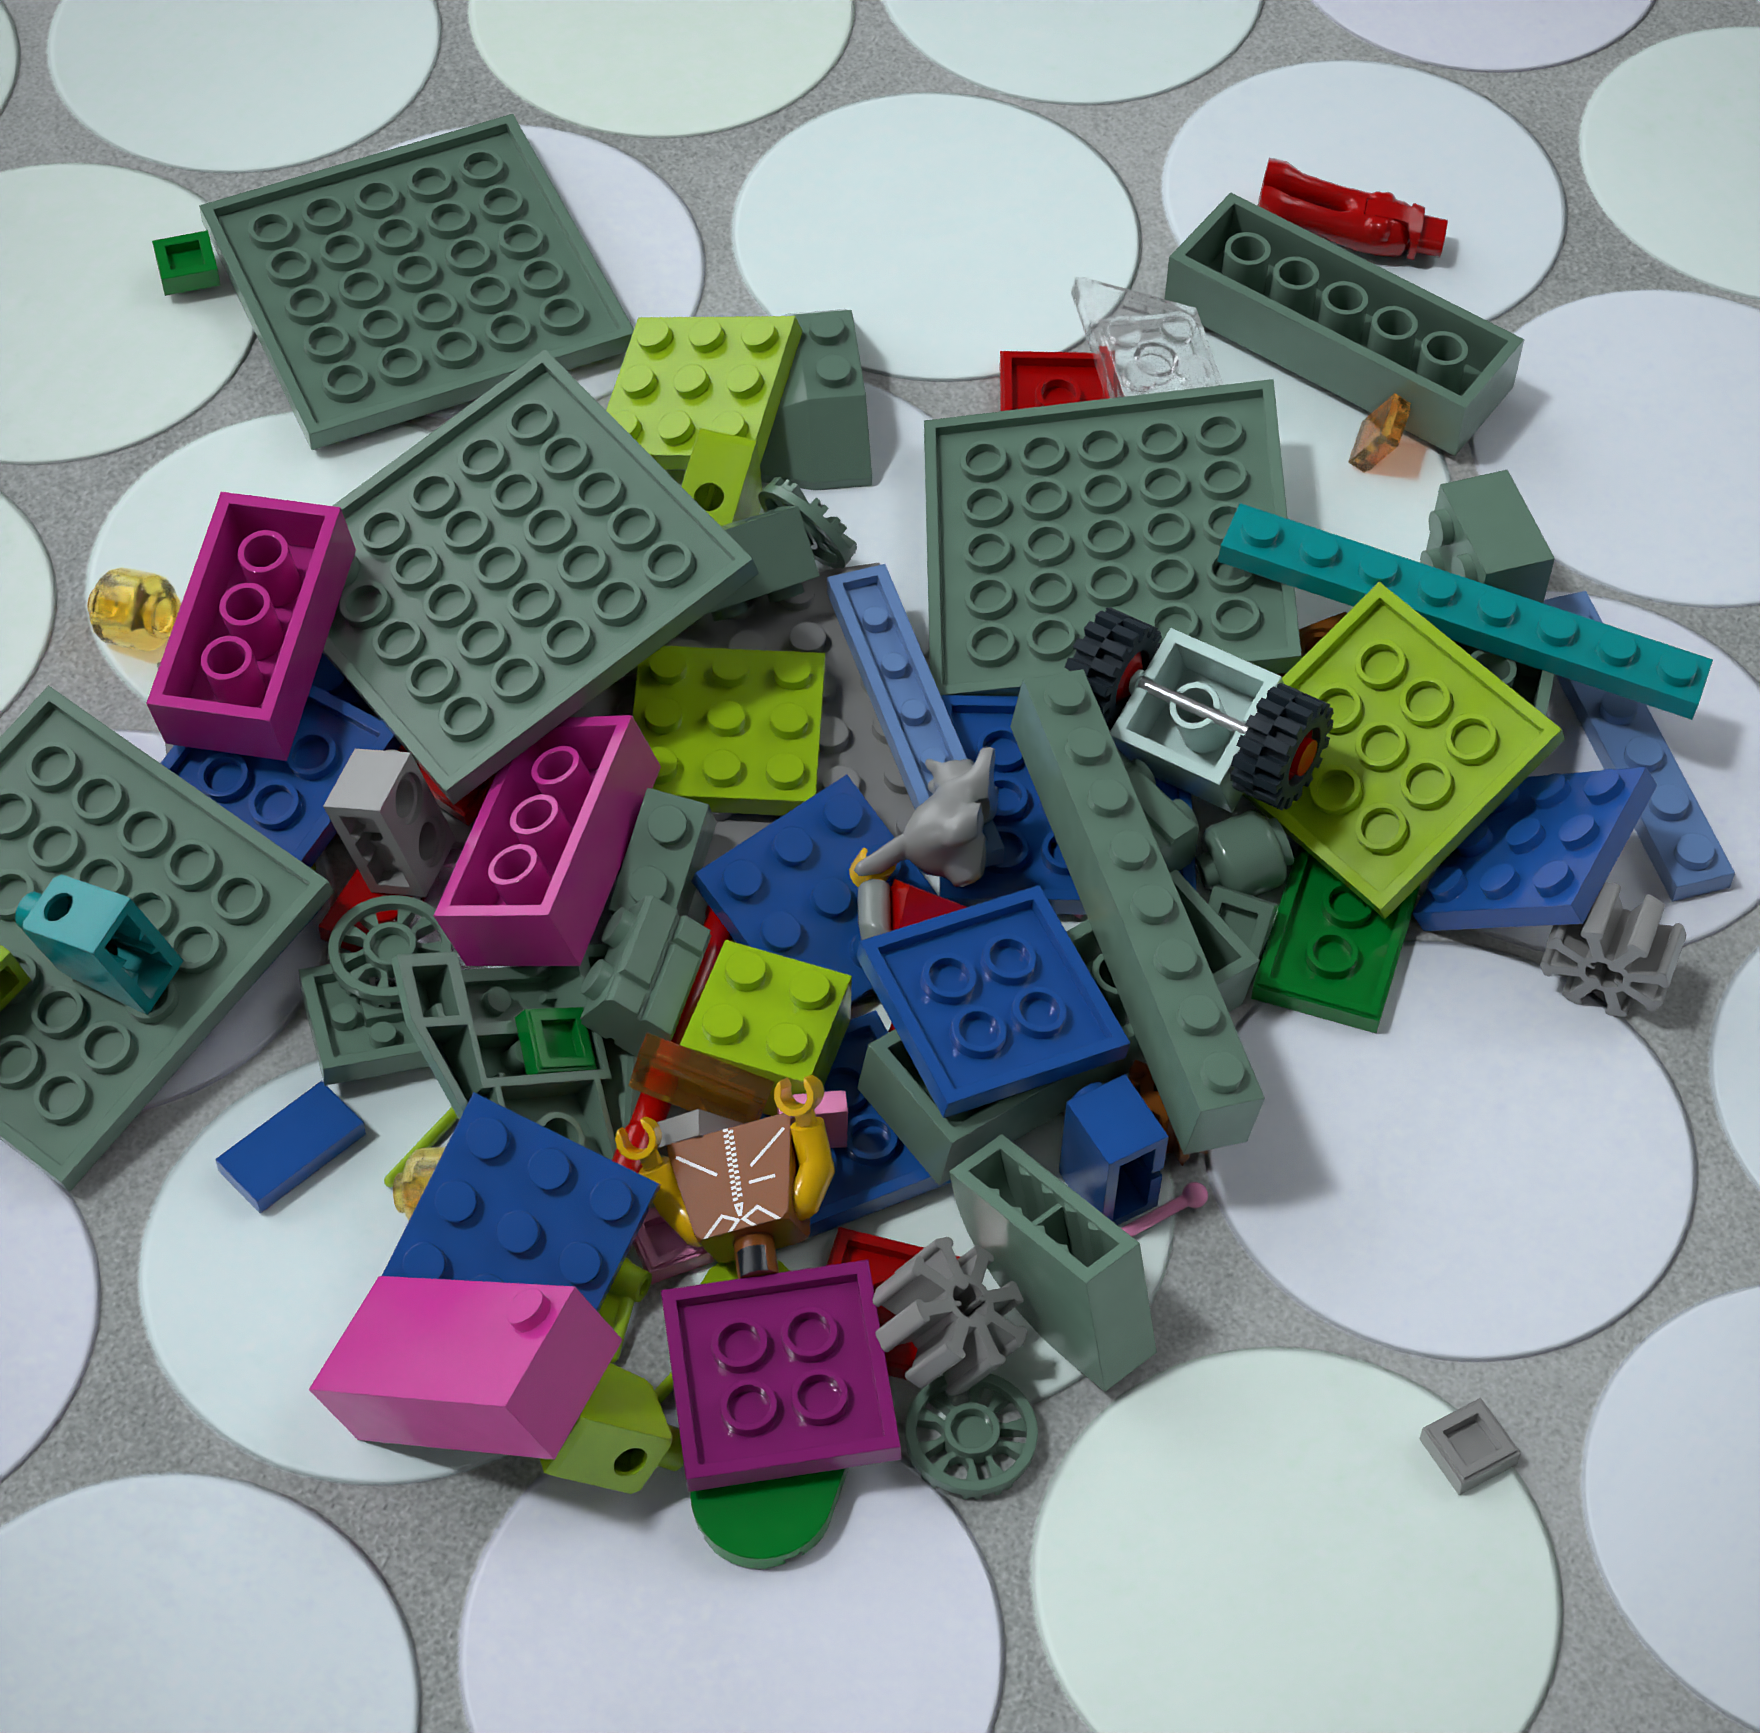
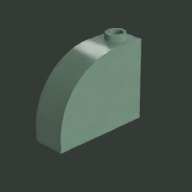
M1003 1134L949 1171L956 1204L974 1246L979 1245L994 1256V1261L987 1266V1269L1000 1288L1010 1281H1014L1017 1284L1023 1297V1302L1015 1308L1033 1329L1060 1355L1106 1392L1157 1353L1141 1247L1138 1241Z

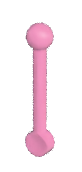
M1188 1183L1184 1187L1182 1195L1121 1227V1229L1133 1237L1187 1207L1200 1208L1208 1200V1191L1201 1183Z

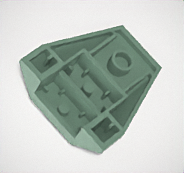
M837 309L782 315L796 316L803 331L760 464L761 481L770 483L775 477H781L784 481L788 479L792 483L798 484L800 488L808 490L872 486L866 392L852 310Z
M608 944L588 945L580 966H521L461 970L457 951L397 954L391 959L405 1023L459 1120L474 1092L612 1160L617 1147L615 1142L616 1132L621 1127L625 1128L629 1124L640 1095L642 1058H637L614 1044L615 1040L613 1038L606 1039L588 1028L597 1070L527 1075L515 1017L524 1009L584 1008L588 997L581 993L582 983L592 966L598 960H604L609 947Z

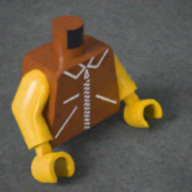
M814 1075L804 1078V1088L807 1093L805 1104H801L794 1099L791 1092L792 1085L787 1077L779 1081L774 1089V1100L776 1106L783 1112L782 1114L705 1134L702 1137H694L667 1145L669 1157H661L657 1150L661 1143L662 1132L658 1123L651 1118L643 1117L640 1119L643 1128L649 1136V1144L645 1149L633 1146L629 1141L628 1133L623 1127L616 1132L615 1142L619 1152L628 1159L640 1160L643 1167L640 1169L639 1174L661 1184L653 1201L660 1216L688 1245L703 1247L717 1262L726 1263L735 1260L738 1279L779 1273L776 1249L804 1242L810 1235V1217L818 1212L835 1173L824 1119L816 1117L814 1110L824 1097V1086L821 1080Z

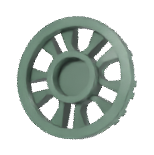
M775 477L758 494V500L764 512L782 506H799L814 559L833 569H843L856 553L857 543L844 534L847 529L845 524L841 523L838 517H823L829 508L825 504L821 505V501L817 497L809 503L798 484L792 483L788 479L784 481L781 477Z
M389 895L369 899L346 912L333 928L328 945L332 971L339 981L340 987L346 990V994L350 997L354 994L363 999L370 1000L373 1007H379L382 1004L385 1008H391V1002L400 1001L398 988L389 987L388 981L389 978H395L391 961L393 957L397 954L453 952V945L433 916L436 909L416 898ZM398 910L397 922L378 924L376 913ZM416 914L421 916L419 921L410 929L408 926ZM360 922L369 932L366 935L354 925ZM435 930H437L441 938V941L437 942H418L420 939L429 935ZM342 942L363 947L358 952L340 953ZM372 977L380 978L377 987L365 984L364 982Z
M990 1373L967 1390L969 1403L954 1406L945 1392L948 1384L944 1375L933 1380L914 1398L906 1418L905 1441L907 1453L911 1458L910 1461L913 1467L916 1466L921 1473V1478L925 1482L931 1483V1487L935 1490L937 1487H940L946 1491L962 1495L964 1500H968L969 1497H974L975 1500L982 1499V1495L994 1493L996 1496L1001 1494L1002 1490L1012 1488L1013 1483L1030 1466L1035 1454L1038 1438L1036 1416L1025 1395L1009 1381ZM984 1387L995 1391L989 1407L979 1404ZM928 1403L933 1405L946 1416L945 1420L926 1409L925 1406ZM1009 1403H1012L1022 1417L1008 1423L999 1422L996 1414ZM917 1426L936 1430L941 1436L936 1440L919 1442ZM999 1437L1026 1438V1442L999 1440ZM945 1449L948 1454L932 1464L928 1460V1458ZM1005 1454L1016 1460V1462L1006 1471H1003L993 1461V1456ZM984 1462L989 1478L979 1480L975 1464ZM955 1464L963 1465L967 1471L966 1480L946 1474L948 1468Z

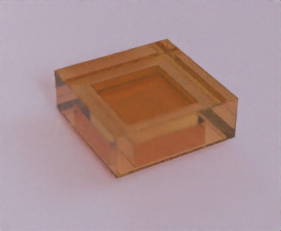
M1394 393L1366 417L1359 428L1348 463L1365 473L1399 446L1411 410V403Z

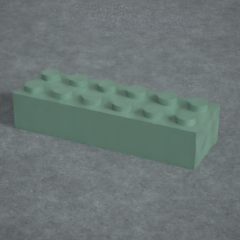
M1231 192L1169 256L1164 306L1454 456L1457 455L1514 387L1524 344L1523 338Z
M1175 869L1170 872V875L1227 1010L1230 1012L1243 1004L1260 960ZM1088 919L1066 932L1131 1043L1126 1058L943 1118L896 1029L868 1044L857 1088L939 1186L950 1180V1170L999 1135L1003 1134L1013 1142L1065 1111L1066 1102L1071 1100L1083 1087L1095 1082L1105 1084L1127 1074L1135 1060L1146 1062Z

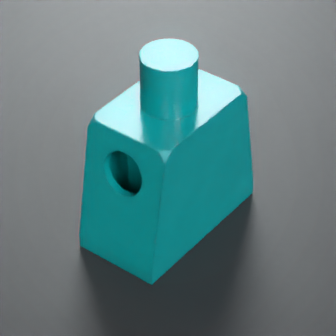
M62 874L52 879L43 894L30 892L25 895L16 909L15 920L18 927L22 929L59 971L146 1015L149 1014L184 961L131 898ZM107 943L117 947V956L105 949Z

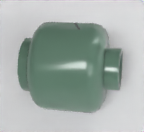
M1248 810L1206 828L1202 835L1203 853L1195 856L1197 871L1207 891H1211L1215 885H1220L1254 897L1281 886L1287 877V866L1294 864L1289 841L1279 821L1275 817L1267 820L1261 813L1255 810Z

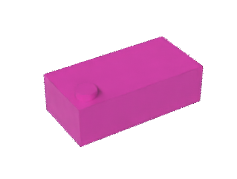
M220 492L146 702L165 744L287 761L356 551L341 507Z
M632 715L569 717L496 773L433 915L466 966L581 965L627 852L647 788H653L661 768Z
M379 1276L308 1390L357 1440L555 1460L620 1346L622 1339L574 1286Z

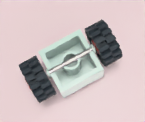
M1111 607L1106 608L1105 612L1099 611L1095 615V622L1089 621L1084 627V638H1077L1073 645V648L1076 649L1074 657H1068L1064 668L1069 671L1084 670L1116 747L1130 761L1135 758L1143 761L1154 777L1231 813L1243 793L1279 810H1283V808L1287 810L1292 806L1293 801L1297 802L1302 796L1303 786L1308 787L1313 780L1312 772L1314 768H1319L1323 760L1320 757L1322 750L1326 749L1329 744L1330 738L1326 735L1332 730L1334 721L1330 719L1334 714L1330 704L1285 685L1282 677L1173 628H1170L1163 642L1158 643L1162 638L1161 632L1157 631L1158 628Z

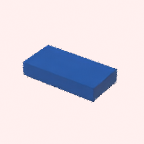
M321 1080L215 1159L217 1168L232 1186L259 1213H262L366 1135L364 1122L327 1085L324 1086V1082Z

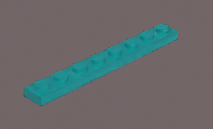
M1239 503L1226 532L1217 562L1352 607L1380 582L1451 640L1693 720L1713 662V659Z

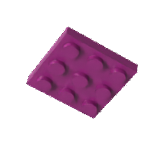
M868 1260L661 1290L688 1492L901 1460V1445L885 1353L876 1337V1331L880 1328L877 1307L873 1304L874 1290Z

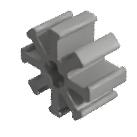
M1605 882L1583 924L1553 925L1540 963L1543 974L1548 977L1553 974L1568 975L1562 995L1575 1004H1581L1585 995L1597 989L1604 992L1607 1002L1605 1012L1610 1016L1626 1017L1633 998L1644 1004L1647 1011L1654 1012L1663 1005L1686 939L1685 928L1680 923H1676L1674 926L1660 925L1659 922L1665 904L1649 894L1645 895L1643 903L1634 910L1623 909L1619 897L1621 886L1617 883Z
M944 1237L934 1240L897 1269L894 1275L878 1286L873 1297V1304L877 1307L882 1305L896 1315L876 1331V1337L882 1350L889 1352L895 1346L912 1342L917 1348L912 1368L905 1372L906 1379L917 1387L924 1388L943 1374L948 1384L946 1391L950 1396L963 1394L1006 1362L1007 1356L1024 1345L1027 1329L1024 1326L1017 1327L1003 1317L1023 1302V1297L1017 1284L1014 1281H1010L1002 1288L987 1290L982 1284L987 1266L994 1261V1256L981 1246L976 1245L957 1260L951 1247L953 1246V1240L950 1237Z

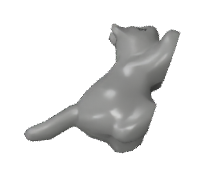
M991 747L982 748L976 762H973L971 759L949 760L941 763L933 759H927L925 765L934 778L928 783V790L933 795L916 808L903 834L895 837L858 862L854 871L859 876L881 874L900 861L908 859L924 874L943 877L949 880L955 887H965L983 877L986 863V839L982 829L983 825L994 819L999 797V789L997 786H994L995 749Z

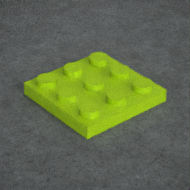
M796 316L638 317L606 411L665 470H686L699 428L757 440L759 463L761 464L803 330Z
M663 646L641 662L637 670L633 718L661 766L652 789L709 804L712 812L785 815L816 795L825 680V653Z

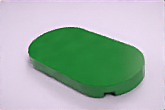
M849 1468L690 1492V1499L695 1522L698 1529L704 1535V1540L712 1550L733 1564L754 1569H769L786 1564L785 1559L793 1558L801 1552L804 1555L823 1538L831 1522Z

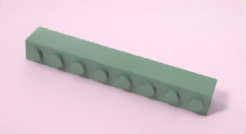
M1081 669L1023 679L1010 726L1182 1152L1186 1155L1247 1142L1265 1097L1086 674Z

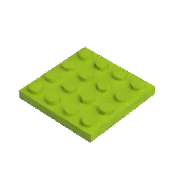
M1378 582L1282 677L1285 685L1324 701L1333 708L1334 714L1330 718L1334 720L1333 728L1326 735L1330 738L1329 744L1320 754L1323 760L1319 768H1314L1312 772L1313 780L1308 787L1303 786L1302 796L1297 802L1293 801L1292 806L1287 810L1284 808L1279 810L1244 793L1242 796L1269 819L1275 817L1288 836L1380 916L1386 919L1565 738L1559 726L1382 583Z

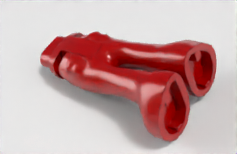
M1270 157L1267 162L1257 205L1321 238L1362 253L1384 257L1400 256L1407 249L1406 258L1414 260L1416 253L1440 258L1448 224L1446 219L1424 215V206L1413 203L1411 207L1405 201L1397 200L1391 192L1383 193L1376 191L1370 193L1341 186L1302 173L1287 161Z

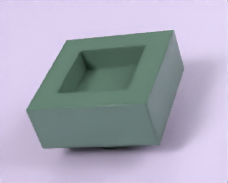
M1220 885L1213 886L1208 904L1260 960L1258 964L1260 966L1279 904Z

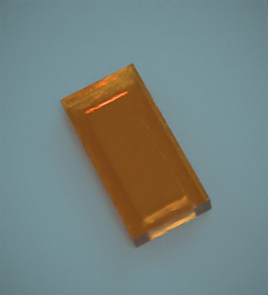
M647 1033L639 1050L628 1086L689 1111L701 1109L745 1124L760 1120L774 1081Z

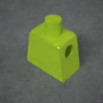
M699 428L681 487L720 526L760 513L761 505L758 500V494L762 491L757 440Z
M609 1363L555 1460L539 1458L544 1473L628 1494L640 1491L657 1466L677 1471L684 1465L679 1427L667 1423L653 1386L646 1379L612 1363Z

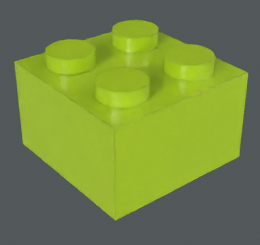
M725 940L679 1045L681 1089L774 1116L777 1115L774 1089L779 1081L787 1077L789 1078L792 1085V1095L806 1093L804 1078L809 1075L817 1077L824 1086L851 1020L852 976Z

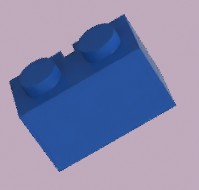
M1126 1074L1105 1084L1101 1082L1089 1084L1079 1090L1071 1100L1066 1102L1059 1173L1068 1187L1116 1225H1120L1158 1206L1162 1174L1159 1170L1164 1168L1169 1137Z

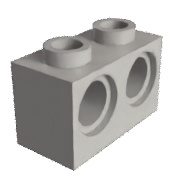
M355 748L323 806L371 892L427 896L456 838L411 752Z

